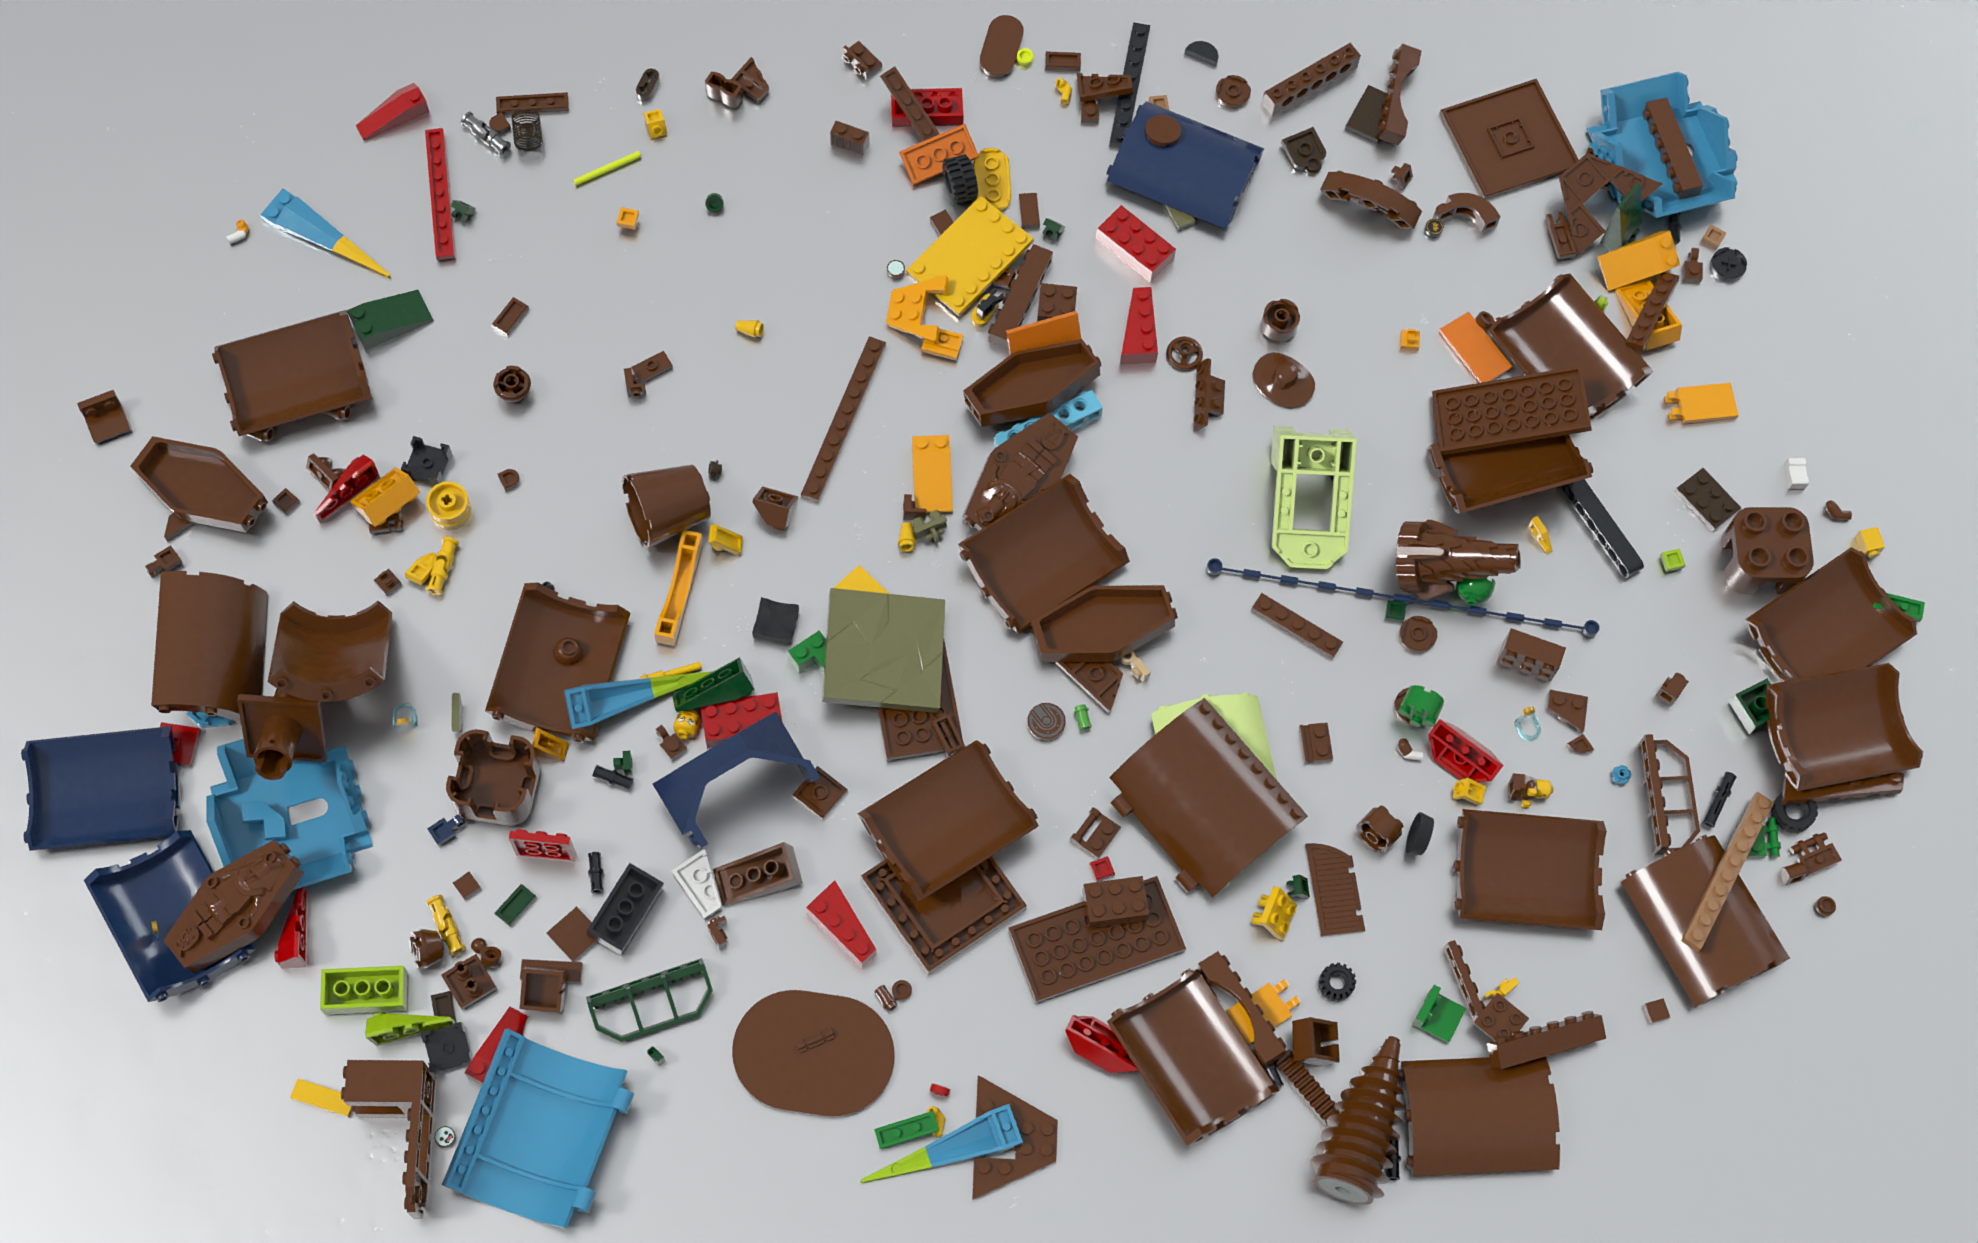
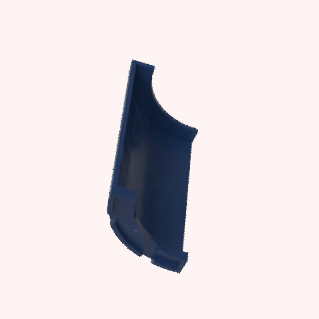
M1146 101L1143 105H1139L1129 129L1125 128L1122 138L1124 140L1113 165H1109L1106 175H1108L1107 181L1227 229L1239 202H1236V199L1241 196V193H1244L1249 182V176L1253 174L1259 165L1265 148ZM1166 115L1175 119L1181 128L1179 140L1174 145L1170 144L1166 147H1160L1151 143L1144 131L1146 123L1151 117Z
M172 726L26 741L24 749L21 750V757L26 763L29 793L26 795V800L29 805L27 830L24 832L23 837L24 842L28 843L29 850L165 837L175 833L179 820L178 815L175 816V808H179L178 763L173 762L172 751H175L176 748Z
M191 830L176 831L165 841L157 845L158 850L149 855L145 852L129 860L130 864L122 867L116 864L109 867L96 868L84 879L91 896L148 1002H163L169 997L186 992L197 986L204 987L211 982V979L219 976L236 964L248 960L250 954L256 950L253 943H250L194 974L182 966L163 941L204 880L214 873ZM156 920L158 934H153L151 921Z

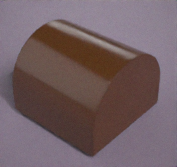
M1802 862L1781 868V876L1785 885L1803 881L1808 873Z

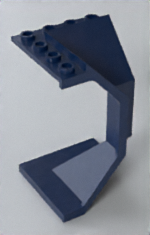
M776 711L653 783L654 788L681 834L684 835L690 832L691 835L688 838L693 847L698 846V848H702L708 844L696 824V815L705 786L750 758L797 764L808 784L820 778L811 761L804 759Z

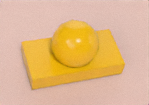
M716 524L710 525L708 543L716 551L726 550L735 555L741 554L743 536Z

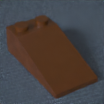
M785 842L713 869L722 906L724 907L783 891L803 883L793 846Z

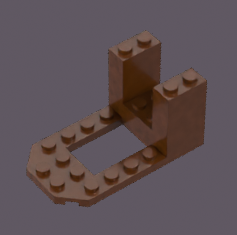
M347 1060V1066L343 1067V1079L346 1080L345 1087L341 1089V1099L344 1100L347 1106H352V1110L358 1118H407L410 1121V1129L406 1130V1142H409L408 1151L404 1152V1163H407V1170L403 1172L402 1183L405 1185L406 1192L404 1209L407 1210V1213L413 1219H422L424 1212L421 1210V1207H426L436 1077L423 1060Z

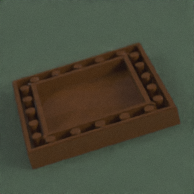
M992 856L919 902L908 892L907 887L909 886L905 882L901 883L885 860L861 875V881L927 975H930L1027 909V905Z

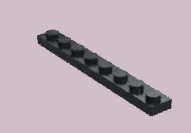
M1133 22L1123 75H1131L1133 93L1119 95L1109 146L1120 148L1124 140L1122 138L1125 128L1129 129L1132 123L1150 31V25Z

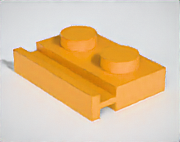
M940 329L937 344L924 339L921 352L957 361L964 335Z

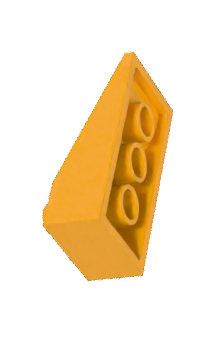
M1659 231L1597 256L1608 291L1681 265L1670 231Z
M1649 278L1615 289L1632 327L1654 287ZM1668 304L1645 347L1646 350L1680 341L1682 323Z
M949 435L912 436L915 508L927 509L926 513L938 510L940 513L953 512Z

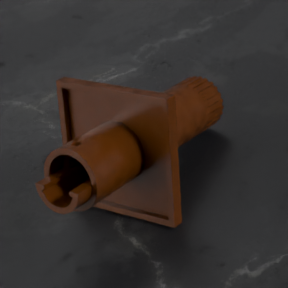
M277 688L274 696L238 695L237 702L246 757L253 758L256 764L255 771L259 776L268 780L281 779L292 767L293 760L327 761L328 756L319 701L294 697Z

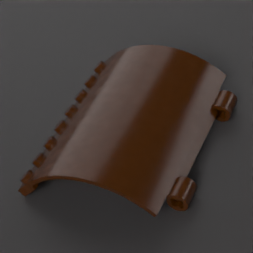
M1205 698L1188 708L1161 729L1109 777L1122 792L1110 804L1123 818L1132 812L1182 870L1175 879L1187 893L1201 884L1213 898L1261 854L1308 817Z

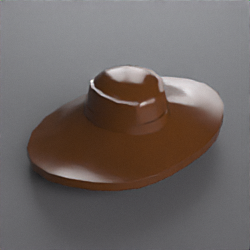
M1273 352L1262 356L1254 366L1252 373L1253 382L1257 390L1272 403L1280 407L1293 409L1307 404L1312 398L1315 391L1314 378L1295 359L1285 354Z

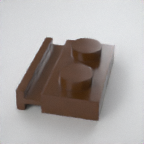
M1328 722L1300 725L1299 731L1304 764L1332 762L1333 754Z

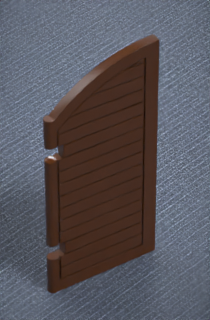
M1305 844L1321 937L1365 932L1363 915L1356 914V910H1361L1355 872L1349 873L1348 869L1354 867L1352 855H1348L1329 845Z

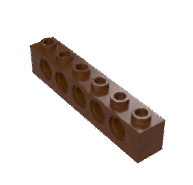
M1351 42L1266 90L1262 104L1273 116L1358 67L1361 57L1360 53Z

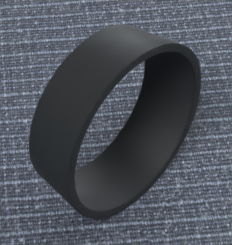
M1422 812L1415 816L1406 841V853L1424 854L1433 833L1434 819Z

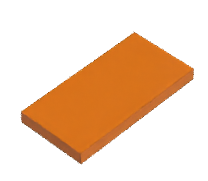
M966 124L899 151L913 186L942 174V165L945 159L964 154L968 156L970 161L979 158Z
M1073 311L1006 330L1009 354L1081 339L1078 313Z
M1469 311L1439 329L1441 336L1478 383L1493 381L1512 369L1513 366L1486 332L1476 323V320Z

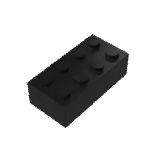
M629 863L587 929V936L622 955L663 889L664 883Z

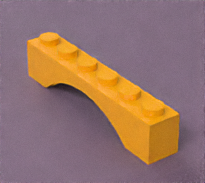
M687 530L682 532L670 589L654 633L656 643L675 646L703 545L701 533Z

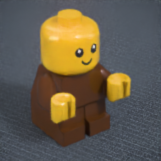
M1513 773L1508 783L1510 800L1520 798L1523 808H1529L1531 805L1528 798L1548 799L1554 791L1549 780L1536 779L1526 774Z

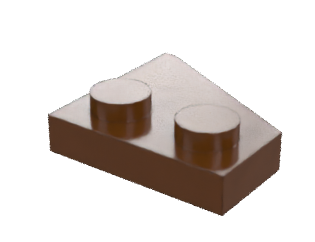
M1550 690L1548 692L1546 710L1558 716L1566 724L1569 723L1577 728L1579 733H1583L1588 696Z

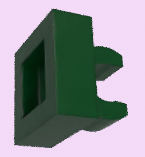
M453 200L450 206L455 209L452 212V217L457 218L458 214L461 213L460 221L464 222L467 220L468 214L473 215L476 209L461 200Z
M1046 218L1043 225L1047 227L1043 230V235H1047V232L1051 230L1053 232L1051 239H1056L1057 232L1062 233L1065 226L1050 218Z
M622 751L623 758H613L614 769H623L625 776L633 775L631 751Z
M1300 874L1292 876L1293 881L1286 882V885L1294 886L1292 892H1287L1289 896H1298L1302 899L1310 897L1308 879Z

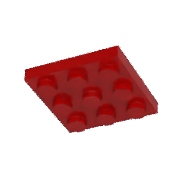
M516 829V831H510L509 840L516 856L573 862L576 860V851L573 843L566 834L556 833V835H548L544 831L528 833L524 829Z

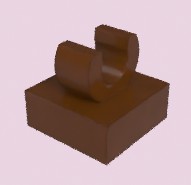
M1404 163L1401 168L1394 166L1391 170V173H1394L1392 179L1397 181V186L1405 189L1413 177L1411 165Z
M390 569L383 571L374 579L375 584L386 596L402 585Z

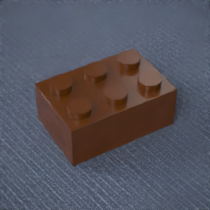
M1511 628L1502 643L1496 662L1508 668L1519 669L1524 674L1536 675L1541 680L1552 681L1560 668L1566 647Z
M1143 876L1083 884L1082 893L1088 929L1148 920L1149 909Z

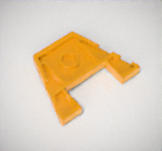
M947 275L892 290L886 319L887 326L937 344L940 331L939 326L922 325L928 293L946 294L949 280Z

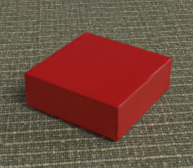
M1108 856L1089 863L1096 882L1115 876Z

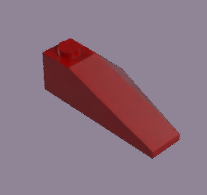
M363 454L351 461L350 465L347 466L314 512L319 523L380 478L372 459Z

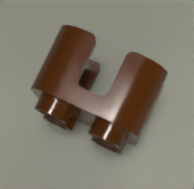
M1744 508L1736 514L1721 538L1723 549H1732L1733 547V558L1725 568L1727 584L1732 590L1740 594H1755L1763 583L1777 582L1775 585L1776 594L1782 595L1804 580L1814 565L1809 522L1807 517L1795 508Z
M474 729L462 734L457 740L454 749V756L458 762L456 777L448 776L446 782V792L455 811L466 819L507 826L518 825L525 821L531 812L540 774V764L532 744L524 737L511 735L509 745L495 743L492 741L490 733L485 730Z

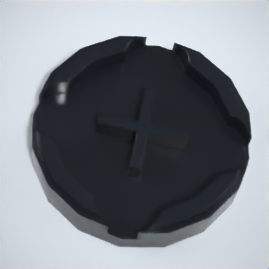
M1724 247L1713 254L1710 268L1713 274L1720 280L1726 282L1737 281L1745 274L1747 260L1739 250Z

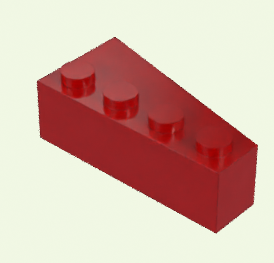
M1151 287L1133 288L1120 364L1156 363L1158 346Z
M834 880L806 907V912L863 969L877 955L876 948L837 882Z

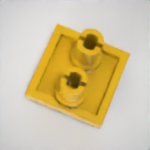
M1273 886L1270 896L1264 894L1260 896L1261 899H1259L1258 903L1260 907H1265L1263 914L1254 912L1253 916L1255 917H1252L1251 921L1253 925L1264 926L1276 939L1284 940L1286 933L1289 931L1292 917L1296 913L1297 904L1280 887Z

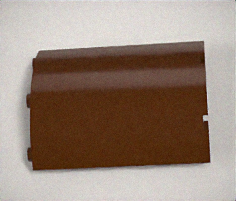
M1570 273L1560 274L1553 280L1554 283L1531 302L1527 301L1517 311L1493 320L1492 326L1488 331L1525 375L1581 366L1589 416L1594 419L1627 396L1626 391L1633 386L1638 387L1654 371L1635 349L1625 346L1627 339Z
M347 310L214 347L215 353H212L215 364H219L227 390L224 396L227 404L230 403L233 420L230 421L233 432L237 431L238 436H243L372 399L357 343L353 344L352 341L355 337Z
M1570 435L1441 455L1439 443L1428 446L1434 468L1440 471L1441 477L1438 479L1451 507H1455L1454 510L1458 514L1591 478V473H1593L1591 462H1588L1587 459L1580 455L1579 448L1574 446Z
M1071 474L958 544L961 550L959 555L967 563L981 587L980 592L982 596L990 600L995 609L1004 618L1006 626L1009 629L1013 628L1017 633L1031 626L1032 619L1085 589L1092 587L1130 562L1125 547L1112 534L1107 535L1102 529L1104 524L1096 512L1091 513L1086 504L1089 500L1080 481Z
M1852 547L1745 619L1753 640L1757 639L1761 646L1758 649L1782 682L1872 666L1918 634L1916 621L1900 610L1887 597L1885 590L1878 585L1866 561L1867 558L1862 551ZM1879 603L1883 606V609L1873 608V604Z
M187 571L161 572L151 706L160 713L191 711L205 713L207 716L218 715L231 719L241 725L237 702L238 695L261 696L267 607V592L255 584L246 585L242 579L216 573L199 572V575H187Z
M539 582L524 583L485 712L491 714L495 720H504L513 725L531 730L533 734L539 728L556 737L572 739L578 743L593 741L598 722L589 726L572 729L564 690L587 684L611 681L631 613L619 605L597 603L596 607L586 605V601L572 597H569L568 600L558 596V592L547 588ZM566 637L576 639L582 647L581 658L578 662L571 665L560 663L554 655L556 643Z
M293 601L280 613L267 682L294 697L319 702L347 700L371 691L385 681L392 611L381 602L376 601L373 605L352 616L328 615V617L316 615V612L310 611Z
M1890 663L1767 685L1766 709H1769L1770 713L1767 725L1771 744L1778 763L1783 764L1787 771L1785 776L1797 791L1920 768L1923 751L1911 737L1904 722L1899 702L1898 685L1900 672Z
M978 740L857 813L869 836L872 835L875 841H878L879 844L876 847L901 883L905 882L909 886L907 887L908 892L918 902L1039 827L1035 811L1032 808L1029 809L1016 796L1011 783L1004 780L989 755L991 751L988 746L980 743Z
M1462 809V815L1458 816L1457 828H1460L1457 860H1454L1453 871L1456 872L1457 892L1454 908L1458 910L1459 918L1602 931L1605 910L1603 895H1599L1598 886L1602 885V868H1599V855L1603 856L1607 833L1604 821Z
M1706 834L1696 839V842L1677 851L1675 848L1664 853L1665 857L1638 872L1633 870L1625 875L1626 879L1621 881L1622 886L1695 1007L1701 1006L1726 992L1725 987L1729 989L1735 985L1737 986L1751 979L1754 975L1771 970L1790 959L1739 874L1702 949L1696 952L1681 942L1725 853L1716 836L1707 837Z
M1190 968L1180 974V979L1155 995L1150 993L1142 999V1002L1123 1010L1122 1008L1115 1010L1111 1014L1112 1018L1107 1021L1187 1146L1202 1140V1136L1206 1134L1210 1136L1248 1113L1246 1110L1248 1107L1251 1109L1255 1105L1259 1106L1279 1092L1276 1084L1199 969L1191 970Z
M1546 1056L1504 1069L1491 1067L1490 1057L1401 1061V1069H1398L1401 1078H1398V1082L1402 1083L1406 1102L1404 1119L1405 1122H1408L1409 1155L1406 1156L1407 1168L1411 1169L1413 1176L1559 1170L1560 1144H1556V1132H1560L1558 1107L1554 1084L1549 1083L1548 1075H1551V1070Z

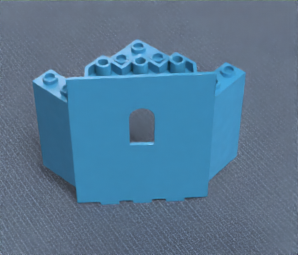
M1681 72L1669 73L1600 90L1603 124L1586 128L1592 140L1590 146L1595 156L1662 183L1659 188L1641 202L1642 211L1656 218L1735 199L1737 189L1734 171L1737 168L1738 156L1735 150L1729 148V121L1727 117L1718 114L1717 109L1710 105L1703 106L1700 101L1688 104L1690 102L1687 91L1689 81L1687 75ZM1667 97L1684 140L1693 149L1691 157L1703 183L1700 195L1679 200L1677 193H1674L1673 183L1667 177L1666 166L1662 164L1659 150L1655 147V139L1649 133L1648 122L1643 118L1646 102ZM1611 183V185H1608L1613 199L1617 198L1620 204L1624 197Z
M244 739L217 746V756L227 782L210 786L212 795L206 796V822L223 867L272 841L265 840L263 822L243 823L241 802L263 801L284 817L286 838L276 839L275 841L279 844L285 843L291 850L289 854L291 857L295 856L302 863L300 868L304 871L303 876L293 890L352 872L351 864H354L353 853L373 847L367 826L369 817L367 811H363L360 801L362 796L361 788L359 785H356L353 775L355 766L353 760H349L346 746L327 751L328 757L326 762L293 760L290 770L278 780H268L256 773V764L253 758L246 757ZM315 799H323L327 802L328 809L324 815L291 825L287 808Z

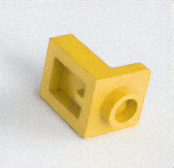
M661 109L643 113L651 139L667 135Z
M1470 778L1458 780L1453 788V799L1459 800L1463 798L1476 805L1483 804L1486 786Z

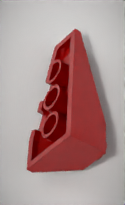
M412 83L393 93L356 125V128L363 141L429 113L427 101L420 88L415 83Z
M306 887L298 888L278 942V950H275L274 953L275 962L282 969L306 967Z
M512 1007L507 1009L464 1072L467 1078L480 1085L483 1084L504 1030L510 1029L523 1036L527 1015Z

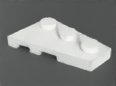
M705 848L671 870L705 920L722 909Z

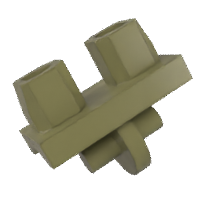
M938 510L929 513L930 522L925 523L922 517L913 519L916 540L925 537L926 541L933 539L937 543L939 542L938 536L944 534L942 529L947 528V518L945 515L942 516Z

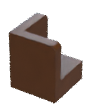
M904 494L903 519L913 520L917 517H922L923 520H926L927 509L915 508L912 494Z

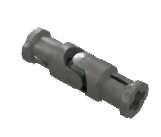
M470 111L463 115L461 125L467 126L485 144L496 149L499 155L503 156L509 151L511 143L503 140L500 134L487 126L485 122L475 118L474 114Z

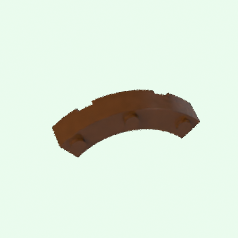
M1343 171L1328 172L1320 188L1330 200L1349 202L1352 199L1358 201L1361 206L1373 211H1378L1379 209L1386 214L1385 217L1400 229H1414L1422 213L1416 202L1409 200L1404 195L1376 179L1372 180L1363 176L1344 173Z

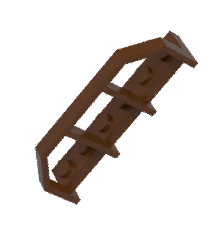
M1647 734L1638 743V748L1641 747L1645 769L1646 778L1643 782L1647 784L1651 811L1648 816L1652 818L1656 844L1654 855H1664V853L1673 849L1669 848L1671 836L1667 833L1668 817L1691 816L1694 833L1681 848L1689 845L1700 832L1689 757L1668 740H1654L1653 734ZM1657 747L1666 748L1683 762L1685 776L1659 777L1660 762L1659 759H1656ZM1686 782L1690 809L1664 810L1666 801L1661 793L1663 783Z

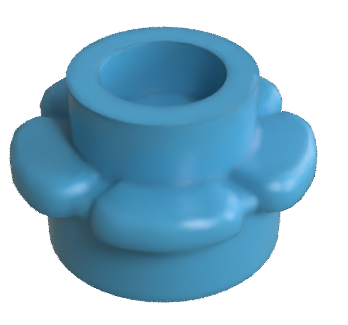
M1624 765L1615 767L1612 771L1614 781L1619 784L1627 783L1632 776L1631 771Z

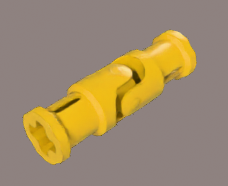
M443 537V545L437 553L434 567L430 573L429 585L425 588L428 593L433 595H442L443 591L441 589L444 581L448 578V572L454 560V551L459 546V541L452 537Z
M436 895L428 899L426 904L430 906L443 941L447 943L449 955L455 956L465 951L466 946L462 944L459 938V930L452 919L449 909L445 907L443 895Z

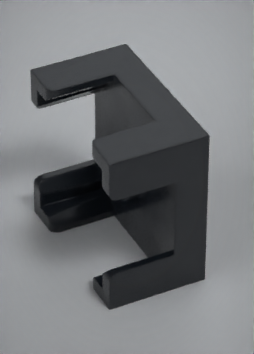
M413 436L410 443L412 448L408 464L403 462L401 471L407 473L413 481L435 486L443 482L453 455L450 446L442 443L440 444L441 449L424 444L422 438Z
M463 1022L421 1033L430 1062L428 1063L429 1069L432 1073L469 1064L472 1061Z

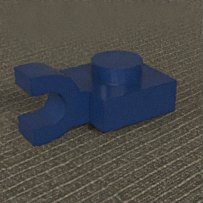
M457 814L448 822L445 818H442L427 829L437 845L440 846L454 837L456 834L453 830L464 826L465 822Z

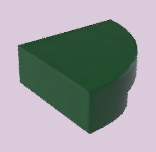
M651 1046L647 1050V1054L658 1066L665 1062L664 1056L655 1047Z

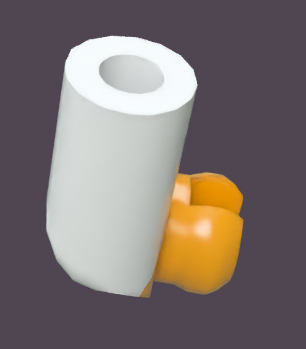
M238 220L236 222V232L226 236L230 245L246 237L249 227L245 220Z

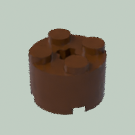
M1287 299L1269 302L1264 309L1261 331L1271 340L1280 343L1291 339L1295 335L1300 321L1298 307Z
M1380 805L1378 808H1372L1356 825V830H1360L1361 834L1359 836L1367 846L1375 851L1381 849V853H1385L1402 835V828L1404 826L1399 819H1395L1389 813L1386 807Z

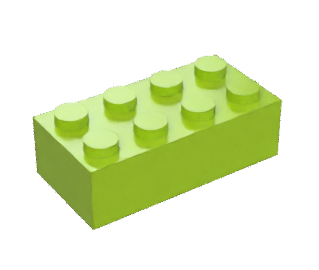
M404 965L321 969L320 1010L324 1015L407 1011L408 971Z

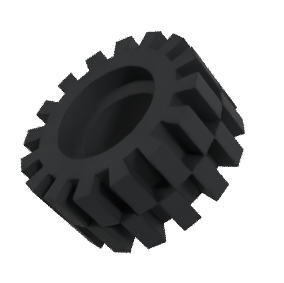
M1337 962L1334 965L1332 963L1322 971L1318 980L1319 988L1321 987L1320 992L1325 994V998L1328 999L1330 997L1331 1001L1336 999L1338 1002L1342 999H1347L1354 991L1356 975L1355 973L1352 974V969H1348L1346 964L1340 965ZM1333 975L1341 976L1345 981L1344 987L1341 989L1333 988L1330 984V978Z

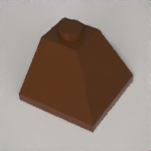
M762 486L753 498L752 503L767 525L777 530H785L790 523L798 496Z

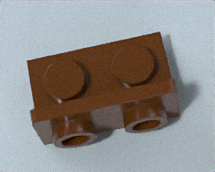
M857 41L849 48L846 45L843 47V59L848 64L850 63L855 71L866 79L882 68V63L860 41Z

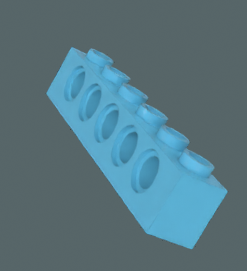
M1090 390L1088 392H1081L1072 400H1067L1051 412V414L1070 430H1073L1102 416L1103 407L1094 392ZM1081 407L1084 410L1078 411L1076 408ZM1045 415L1031 417L1022 424H1015L1012 429L1006 432L1001 431L997 433L994 437V447L996 448ZM1060 415H1065V416H1067L1068 418L1062 419V418H1060L1059 416H1060Z

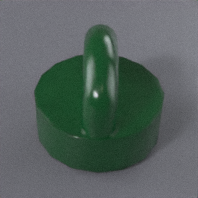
M717 193L709 194L705 201L706 208L711 212L720 211L724 205L722 196Z

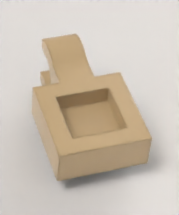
M1134 651L1129 653L1130 659H1126L1124 656L1120 658L1123 664L1132 666L1131 671L1135 678H1140L1143 683L1149 679L1150 670L1140 658L1135 656Z

